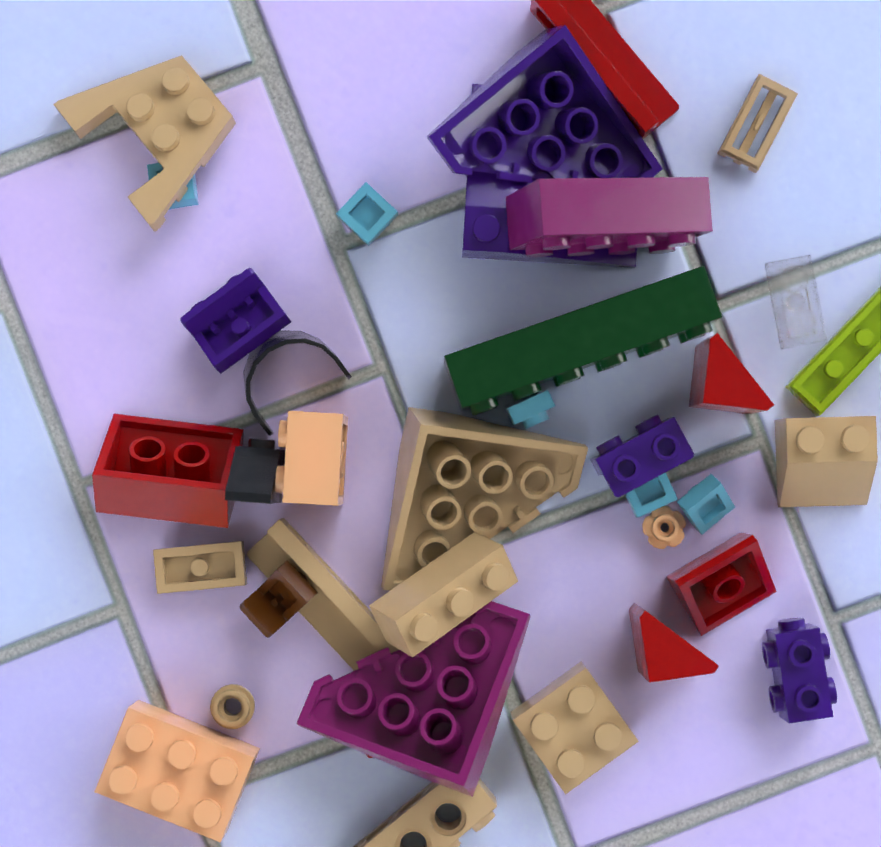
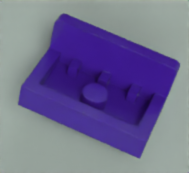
M247 268L242 273L230 278L223 287L205 300L196 303L189 312L180 318L183 326L195 338L209 361L220 374L291 323L289 317L252 268Z
M657 414L636 425L635 429L638 434L623 442L618 435L596 447L599 455L590 459L597 474L604 476L615 497L625 495L694 457V452L675 417L661 421Z

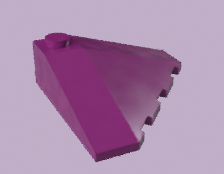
M491 601L413 658L401 650L391 653L388 647L356 661L359 669L335 680L328 674L314 681L296 724L424 779L473 797L489 755L531 616L529 613Z

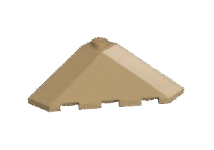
M408 407L399 447L381 583L382 589L392 590L474 532L488 539H491L507 527H509L512 533L516 532L541 514L536 508L557 492L565 498L578 489L588 447L585 444L462 415Z

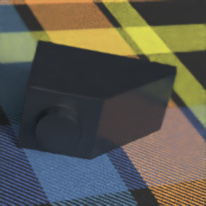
M249 438L248 447L236 446L225 490V500L266 504L281 503L282 493H276L275 478L277 466L285 465V450L275 449V440Z

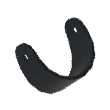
M280 330L249 353L243 371L247 403L253 416L269 436L273 434V431L258 411L250 394V381L255 369L269 352L286 344L306 343L321 348L334 359L348 380L352 377L337 355L322 340L303 331Z

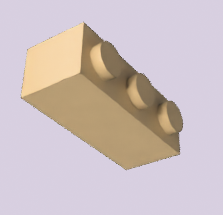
M474 532L374 601L369 607L386 642L413 658L516 584L518 579L503 545Z

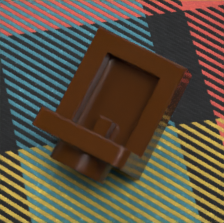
M287 560L256 591L246 598L239 608L265 637L270 638L318 592L310 585L306 577Z

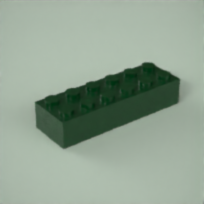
M701 266L444 356V364L461 412L470 409L472 416L498 408L497 399L512 394L514 402L542 391L540 386L542 383L553 380L555 386L559 387L581 379L580 377L585 376L583 372L585 368L595 365L597 373L619 366L623 362L628 361L625 354L636 351L638 357L642 358L657 353L670 346L668 339L678 336L680 344L705 336V334L713 331L711 324L722 318V314L705 266Z

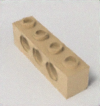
M479 778L473 797L431 782L353 847H405L401 839L409 832H417L423 835L426 840L424 847H459L461 842L458 839L471 828L475 832L481 830L495 817L493 810L497 807L496 797L481 778ZM445 803L454 804L460 809L461 814L453 822H443L435 813L439 806Z

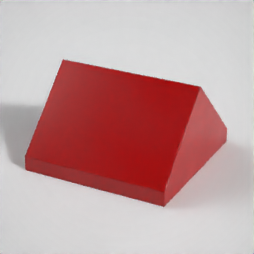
M718 333L695 346L689 407L754 414L768 411L774 406V403Z
M746 533L737 534L666 576L701 636L777 592L757 539L753 535Z
M635 603L630 607L629 615L637 670L649 683L713 674L718 669V664Z

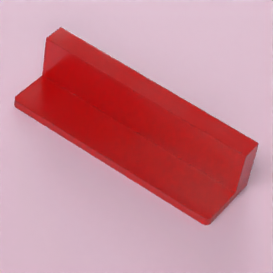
M531 0L530 11L545 29L566 25L642 139L678 111L679 104L591 0Z

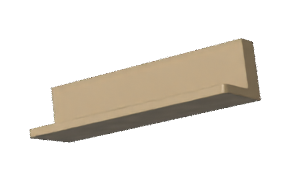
M285 518L279 519L267 530L268 533L247 552V557L267 578L287 560L306 577L310 585L318 593L299 610V613L354 671L359 669L356 661L386 647L390 649L391 653L399 650L386 642L372 611Z

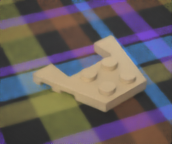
M182 55L58 100L53 104L80 139L115 113H118L161 165L163 170L128 196L130 202L154 232L160 229L166 221L164 215L175 200L179 202L188 190L186 185L199 167L206 166L236 124L232 114Z

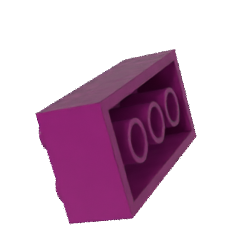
M708 177L537 179L506 196L509 250H525L526 257L553 255V250L567 249L568 256H585L594 254V249L608 248L609 255H625L634 253L635 248L648 247L649 254H664L674 252L675 247L696 244V237L713 231Z

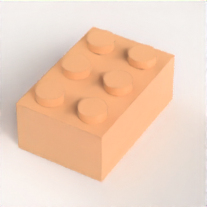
M137 700L127 708L94 792L221 842L229 829L260 748Z

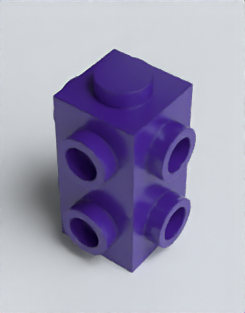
M789 618L777 621L778 628L766 630L767 641L762 642L763 660L767 669L772 668L774 685L769 686L768 689L773 712H779V717L789 724L834 717L832 704L837 703V691L833 678L827 677L825 660L830 659V647L826 634L820 633V628L809 623L805 624L804 618Z

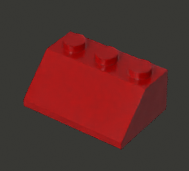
M113 414L92 473L96 512L228 528L235 501L225 500V490L236 446L243 445L244 429Z

